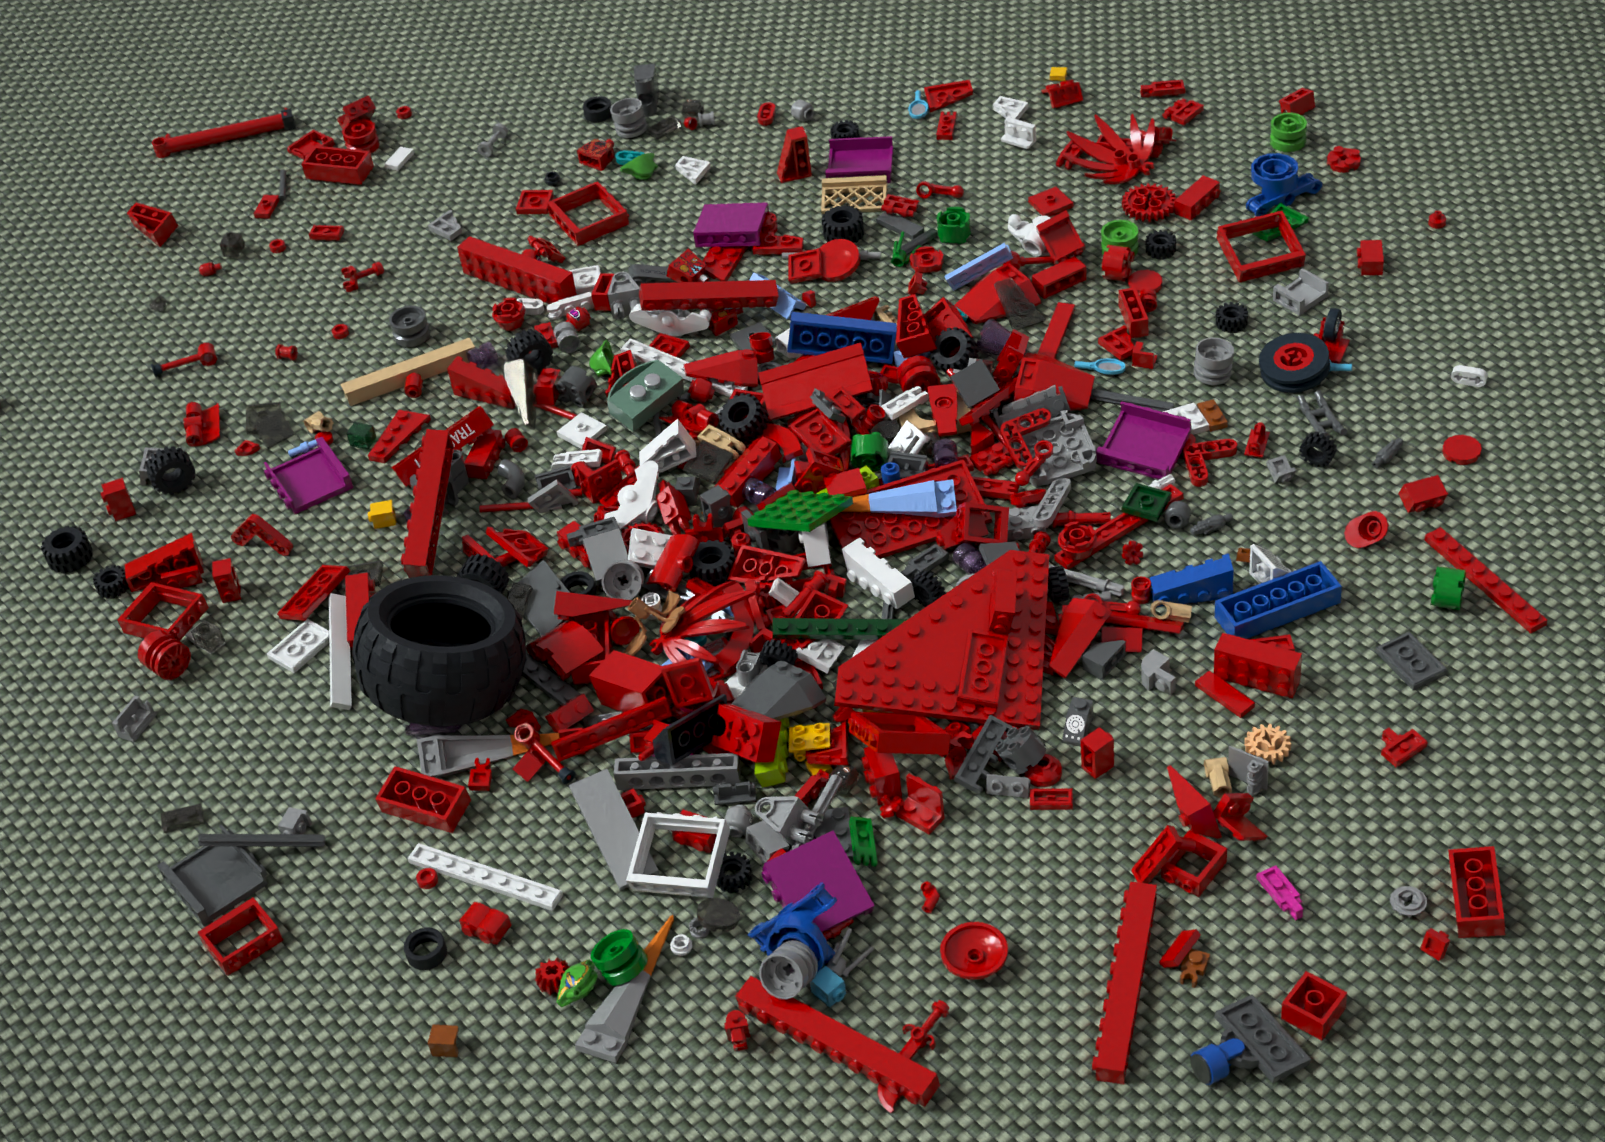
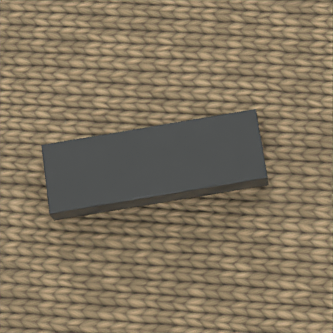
M884 212L876 218V223L899 234L903 231L905 233L904 236L911 240L924 233V227L894 213L891 215Z

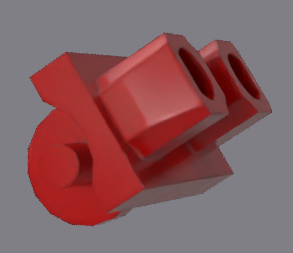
M733 1010L727 1014L726 1023H724L728 1042L732 1041L734 1051L748 1049L746 1038L751 1037L748 1022L741 1011Z

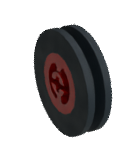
M1289 333L1276 337L1268 342L1260 352L1259 366L1261 377L1269 387L1280 392L1296 393L1312 389L1319 385L1330 371L1327 345L1320 338L1307 333Z

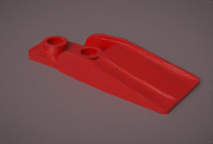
M954 384L928 386L932 417L935 426L938 427V435L949 436L957 434L958 406L956 387Z

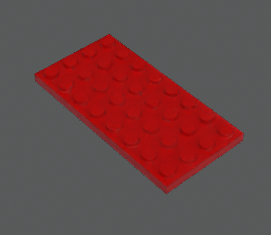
M964 459L867 490L868 493L862 494L866 495L932 480L934 482L953 480L957 508L959 505L970 502L975 498L978 504H985ZM981 511L985 524L992 523L990 513ZM840 512L829 519V522L841 549L856 539L861 538L864 541L863 545L866 548H873L875 555L881 559L936 541L937 532L954 516L936 518L892 513Z

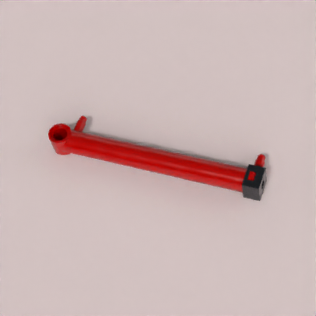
M284 108V110H281V114L172 138L170 134H166L165 137L155 138L152 141L156 156L158 158H165L174 152L284 128L286 131L296 129L291 108Z

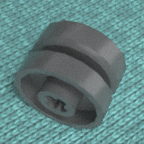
M419 306L401 307L395 310L389 317L394 340L402 347L420 345L430 336L426 313Z

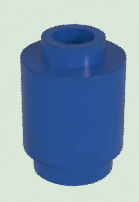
M888 462L881 467L883 485L901 479L898 464Z

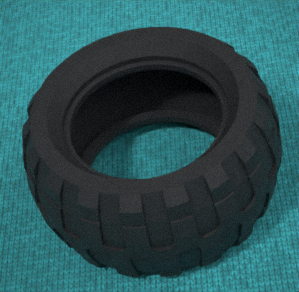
M428 575L394 582L369 598V602L363 606L356 624L352 655L360 689L379 709L395 718L410 723L427 726H456L482 720L503 708L504 704L513 698L525 667L526 639L521 615L514 605L497 590L466 578Z

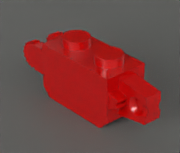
M662 480L658 483L660 493L655 496L665 525L670 527L672 534H681L680 528L684 531L690 529L688 523L692 519L684 495L669 482Z

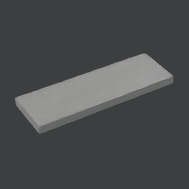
M605 769L570 784L569 788L621 891L630 887L626 879L639 831L608 769ZM649 852L643 874L657 875L659 870Z

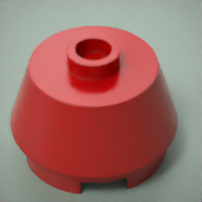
M504 298L503 302L498 305L494 304L492 317L501 329L511 331L522 326L525 316V307L522 302H518L516 298Z
M1078 521L1064 525V529L1058 536V543L1066 557L1072 560L1087 558L1097 541L1093 527L1091 525L1088 527L1080 525Z

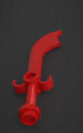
M938 1000V1002L932 1004L933 1012L923 1026L915 1027L913 1024H906L902 1028L903 1034L911 1031V1038L899 1054L911 1060L920 1048L926 1046L927 1041H931V1050L935 1048L934 1037L928 1034V1032L940 1017L946 1018L949 1014L948 1010L950 1008L944 1001ZM879 1083L878 1097L882 1106L888 1112H894L895 1104L902 1095L899 1093L893 1094L886 1086Z

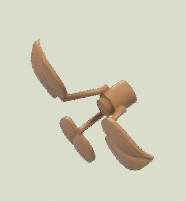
M668 591L661 612L648 606L638 597L630 603L628 610L636 615L634 619L638 622L642 631L633 638L623 653L633 656L645 643L647 630L640 619L646 620L652 614L659 621L666 622L661 630L664 634L670 632L675 627L685 611L684 607L675 609L681 598L679 594Z

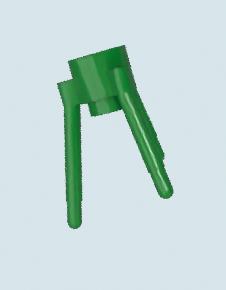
M903 231L901 232L899 242L895 241L891 263L896 267H902L904 263L908 264L911 253L913 255L916 253V249L921 247V245H918L907 257L906 252L901 249L905 234Z

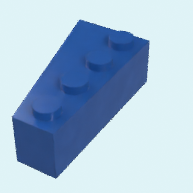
M1229 553L1222 555L1221 559L1215 561L1213 559L1205 560V564L1195 567H1193V564L1185 566L1179 572L1172 570L1150 577L1152 601L1163 600L1172 603L1188 604L1219 600L1232 595L1234 569ZM1160 604V605H1158L1157 607H1165V606H1164L1163 604Z

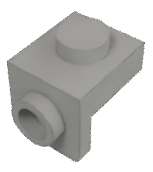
M1285 455L1266 462L1275 483L1290 481L1296 472L1295 467H1290Z

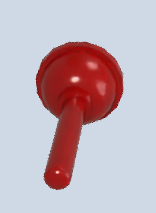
M1011 251L1013 258L1003 263V265L1010 263L1019 270L1024 265L1054 262L1050 256L1024 258L1023 256L1020 257L1017 252Z
M612 610L608 611L610 620L613 622L610 629L611 639L618 645L629 644L640 631L638 622L633 617H618Z

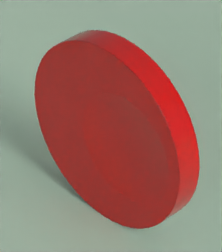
M836 239L820 247L822 251V277L820 279L824 281L835 282L843 280L853 274L860 264V252L857 246L849 240Z

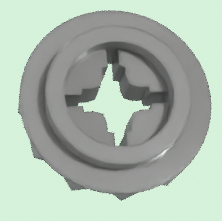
M1403 886L1392 892L1390 904L1392 905V910L1397 911L1400 916L1404 914L1409 918L1412 915L1419 917L1421 912H1425L1427 899L1419 889ZM1412 898V904L1404 906V902H1408Z

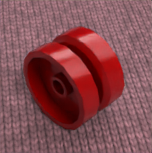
M359 119L343 127L342 134L347 149L370 151V153H373L379 148L378 135L375 124L372 121Z
M914 356L906 359L901 363L896 372L897 381L903 392L917 386L921 388V393L924 391L928 393V386L941 385L940 377L933 363L925 356Z

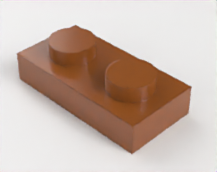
M1214 399L1197 403L1198 409L1209 423L1210 432L1228 427V421Z

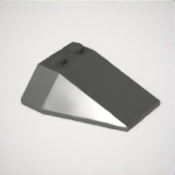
M781 660L753 678L731 704L749 711H755L775 720H780L813 710L825 703L826 697L811 673Z

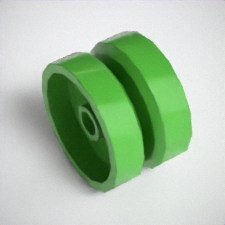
M1282 113L1271 120L1270 144L1274 149L1282 152H1294L1305 146L1307 120L1303 116L1296 113Z
M1113 220L1106 223L1101 229L1102 254H1104V251L1108 252L1109 248H1106L1107 245L1130 247L1136 256L1139 251L1138 227L1128 220Z

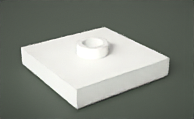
M581 412L559 429L557 436L582 449L586 437L597 439L607 430V426Z

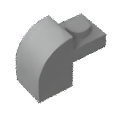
M1153 649L1144 657L1141 663L1142 684L1148 691L1155 686L1158 690L1171 696L1176 691V677L1169 674L1170 658Z

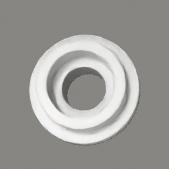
M683 934L675 936L670 944L672 953L678 956L688 954L692 950L691 939Z

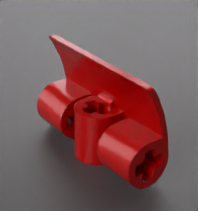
M681 400L674 402L672 416L659 417V419L671 424L678 419L686 430L695 433L702 432L708 425L716 427L719 423L718 415L706 410L702 404L693 406Z
M197 402L188 403L186 405V418H183L186 443L189 446L197 447L220 438L219 403L205 410H202L201 405Z
M672 535L647 581V585L659 583L664 589L675 592L683 578L682 572L688 573L693 567L692 558L700 545V541L691 535Z

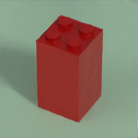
M614 650L589 675L601 705L626 712L663 696L666 697L669 706L673 703L661 671V665Z

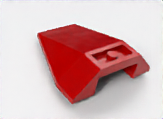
M1007 263L986 274L955 306L967 314L968 319L974 324L1028 311L1041 304V300L1030 279L1010 263Z
M1027 352L1021 361L1015 386L1014 401L1056 385V395L1060 394L1059 387H1063L1070 411L1087 409L1095 376L1047 355Z

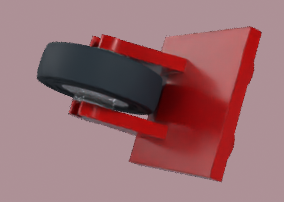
M1331 308L1327 318L1323 317V321H1321L1319 334L1314 333V336L1320 338L1327 345L1331 362L1340 364L1350 340L1343 339L1345 321H1341V310Z

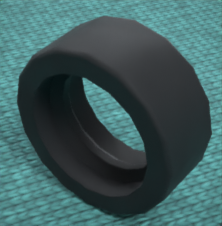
M597 96L586 100L583 103L585 119L590 122H602L612 116L610 99Z
M572 572L561 580L568 590L577 585H585L588 587L577 594L596 596L595 581L587 572Z
M426 927L413 931L406 938L404 952L409 964L413 968L430 970L444 961L447 955V946L441 932L437 929ZM424 942H435L438 944L436 949L430 954L424 956L413 954L415 948Z

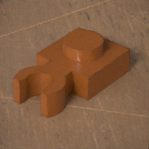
M1195 949L1189 951L1181 965L1183 972L1180 975V984L1183 985L1186 979H1192V987L1195 988L1197 986V975L1204 976L1210 960L1209 953Z

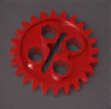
M1147 183V186L1141 184L1140 187L1134 186V189L1129 188V192H1125V195L1122 196V207L1125 214H1130V218L1135 217V220L1141 218L1142 222L1145 219H1148L1149 222H1151V219L1158 221V218L1164 219V215L1169 217V213H1173L1174 200L1176 198L1172 190H1168V187L1162 188V185L1157 187L1156 183L1150 186Z

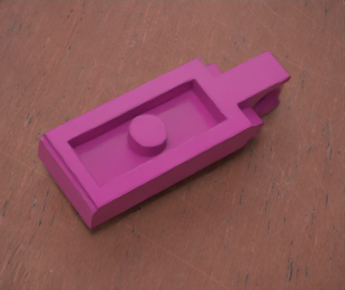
M1276 865L1257 873L1256 879L1280 909L1284 912L1289 911V914L1295 920L1303 917L1304 908L1301 906L1300 894Z

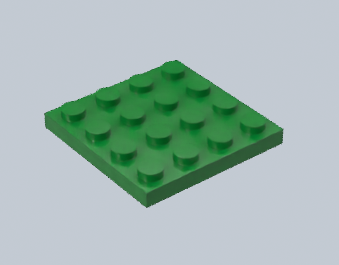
M792 490L787 492V495L777 498L774 503L766 505L763 510L755 512L753 516L747 519L748 526L811 532L851 506L853 498L851 496H844V494H814L812 491L801 493L798 490Z

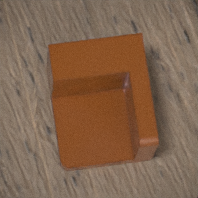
M432 1025L427 1043L432 1056L458 1057L459 1052L456 1046L459 1032L458 1026Z

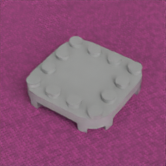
M1068 410L1060 411L1061 416L1052 418L1048 426L1022 436L1032 455V459L1035 457L1034 446L1037 442L1046 440L1053 445L1051 457L1046 459V462L1030 477L1029 482L1033 487L1049 485L1055 479L1072 478L1096 468L1097 456L1095 445L1091 441L1084 424V419L1080 414L1068 413ZM1025 422L1020 424L1022 427H1029ZM1013 443L1014 449H1019L1021 447L1020 443ZM1043 449L1040 453H1046L1049 450ZM1021 453V454H1020V456H1021V461H1023L1024 463H1027V460H1024V458H1023V456H1022V453Z

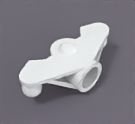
M1011 215L1008 219V230L1022 244L1024 250L1032 256H1050L1036 231V226L1050 219V217L1038 216L1032 220L1033 223L1029 224L1028 221H1021L1019 215Z
M636 304L630 312L629 318L636 324L678 338L684 334L707 329L711 320V313L708 310H701L697 314L682 309L641 311V305Z
M647 461L635 469L636 483L623 487L618 493L620 507L616 511L605 514L604 519L615 517L620 531L627 528L628 525L641 524L642 521L645 524L651 523L656 517L659 510L655 497L659 467L655 461Z

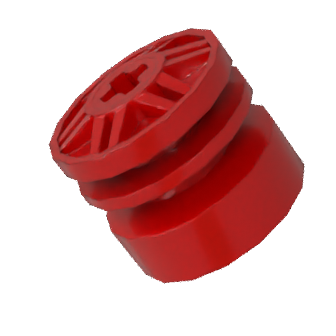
M157 630L151 632L141 642L138 649V659L141 664L162 679L172 680L179 677L187 669L191 660V652L186 645L166 631Z

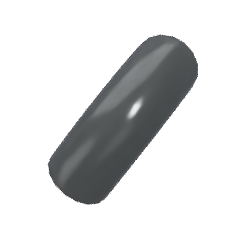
M504 459L498 466V474L507 479L506 483L502 486V491L508 498L515 499L524 487L525 475L519 465Z

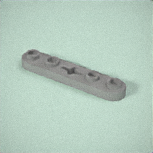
M1055 479L1051 483L1032 516L1035 527L1046 529L1052 524L1071 490L1070 479Z

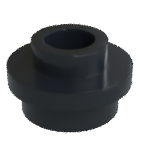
M554 171L548 172L545 177V183L551 186L557 185L561 180L558 173Z

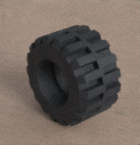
M847 205L836 206L827 210L822 216L823 236L826 242L846 239L857 243L862 239L864 235L862 212L858 208Z
M954 327L953 330L947 328V331H941V335H937L934 341L937 349L930 351L933 362L944 373L949 368L963 370L968 367L969 358H979L977 342L967 332L957 327ZM960 346L958 353L949 358L951 351Z
M528 329V331L522 330L521 333H516V336L510 339V343H507L505 353L507 354L508 361L518 374L531 377L534 374H540L543 369H546V366L551 364L550 360L553 359V350L541 332L539 333V331H533L532 329Z
M741 393L740 396L735 395L733 399H728V403L722 406L723 410H720L719 413L721 415L719 417L721 427L727 434L735 437L742 443H745V441L749 443L752 439H758L757 436L763 434V430L767 428L766 424L769 423V415L764 406L754 395L752 396L748 393L746 395Z
M171 446V448L164 447L163 450L158 449L157 453H153L151 459L147 460L146 472L152 486L159 493L162 492L165 495L168 493L174 495L176 492L178 494L182 493L181 491L183 489L187 490V486H191L192 480H195L196 472L187 452L179 447L177 449L175 446ZM177 468L171 473H165L169 469Z
M76 526L58 528L56 531L50 532V535H47L45 540L42 541L41 550L48 566L57 573H70L74 570H79L93 556V549L85 531L79 527L76 528Z
M719 540L700 542L692 558L693 567L689 572L691 579L698 577L714 587L729 582L728 576L735 562V554L732 547L727 545L726 542H720Z
M476 554L470 556L457 574V577L480 582L501 594L509 582V574L506 572L505 567L487 555Z

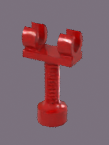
M380 262L372 264V268L358 273L353 266L342 268L341 274L344 275V278H350V281L343 283V289H346V292H352L354 289H358V279L372 274L376 276L384 274L383 265Z

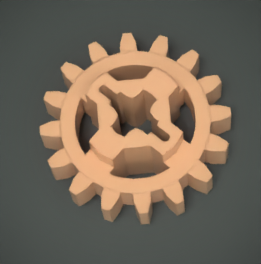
M1260 724V729L1253 727L1252 732H1247L1244 745L1245 752L1271 761L1274 765L1277 759L1282 762L1283 756H1289L1291 737L1286 736V730L1280 732V726L1274 729L1272 724H1269L1268 727Z

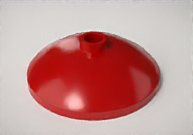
M968 922L954 927L945 935L941 943L940 954L944 966L952 974L964 979L977 980L987 978L1003 967L1008 956V945L1004 935L994 926L982 922Z

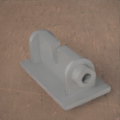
M987 774L986 794L1028 798L1031 780L1027 777Z

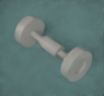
M501 123L495 124L492 129L494 135L488 142L483 141L478 145V151L482 156H491L494 151L492 145L498 138L503 139L507 136L508 129L505 125Z

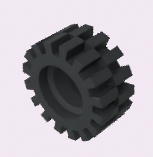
M845 120V122L840 121V123L836 122L830 128L831 139L860 138L858 124L856 122L853 123L851 120L850 122L848 120Z
M1159 230V232L1153 231V233H1149V236H1146V253L1151 258L1157 257V259H1160L1162 257V259H1166V256L1170 258L1171 255L1175 254L1176 236L1172 232L1168 233L1167 230L1165 232Z
M1230 302L1229 305L1224 303V306L1220 305L1216 309V326H1218L1219 330L1237 333V330L1242 331V328H1246L1248 324V311L1244 305L1241 304L1239 306L1237 302L1235 304Z
M1311 432L1305 437L1300 446L1299 452L1301 457H1305L1304 461H1309L1311 466L1312 464H1315V467L1319 465L1320 467L1328 466L1337 452V445L1334 444L1335 441L1333 439L1329 440L1330 436L1328 435L1325 437V433L1319 435V432Z
M111 565V568L106 566L105 570L100 569V573L96 572V577H93V583L97 593L102 598L105 596L106 599H109L111 596L113 599L115 595L119 597L121 592L125 593V589H129L123 567Z
M1061 565L1049 568L1048 589L1052 602L1069 600V585L1064 567Z
M926 570L919 572L910 580L915 595L914 599H918V603H923L924 607H927L946 594L944 586H941L942 582L937 580L938 577H933V573H928Z
M771 639V641L767 640L764 643L759 660L763 665H767V668L781 660L794 666L798 653H796L795 649H792L791 645L787 646L785 642L783 644L780 640L776 642L774 639Z
M730 852L729 856L724 853L716 886L718 888L721 887V891L727 889L728 893H731L733 889H735V893L739 892L738 888L746 889L745 885L749 886L750 880L752 881V869L749 859L744 854L741 856L739 852L734 855V852ZM731 869L740 870L735 875H725Z

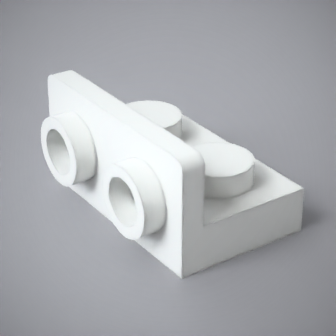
M1007 117L1005 119V134L1002 136L1001 141L1029 149L1036 142V125Z

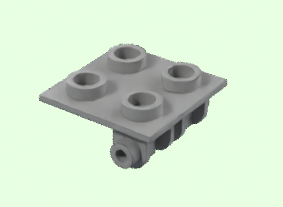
M1229 746V776L1247 782V792L1251 796H1255L1261 789L1267 791L1269 761Z

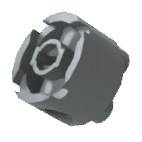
M571 366L555 385L560 394V399L565 403L570 401L574 402L578 407H583L597 388L594 378L592 376L588 377L586 375L587 371Z
M765 528L770 551L784 554L790 551L791 554L799 547V531Z
M1029 726L1019 729L1013 727L1007 732V738L995 750L1014 773L1021 774L1028 771L1027 766L1031 765L1034 767L1046 753V748L1044 747L1046 745Z

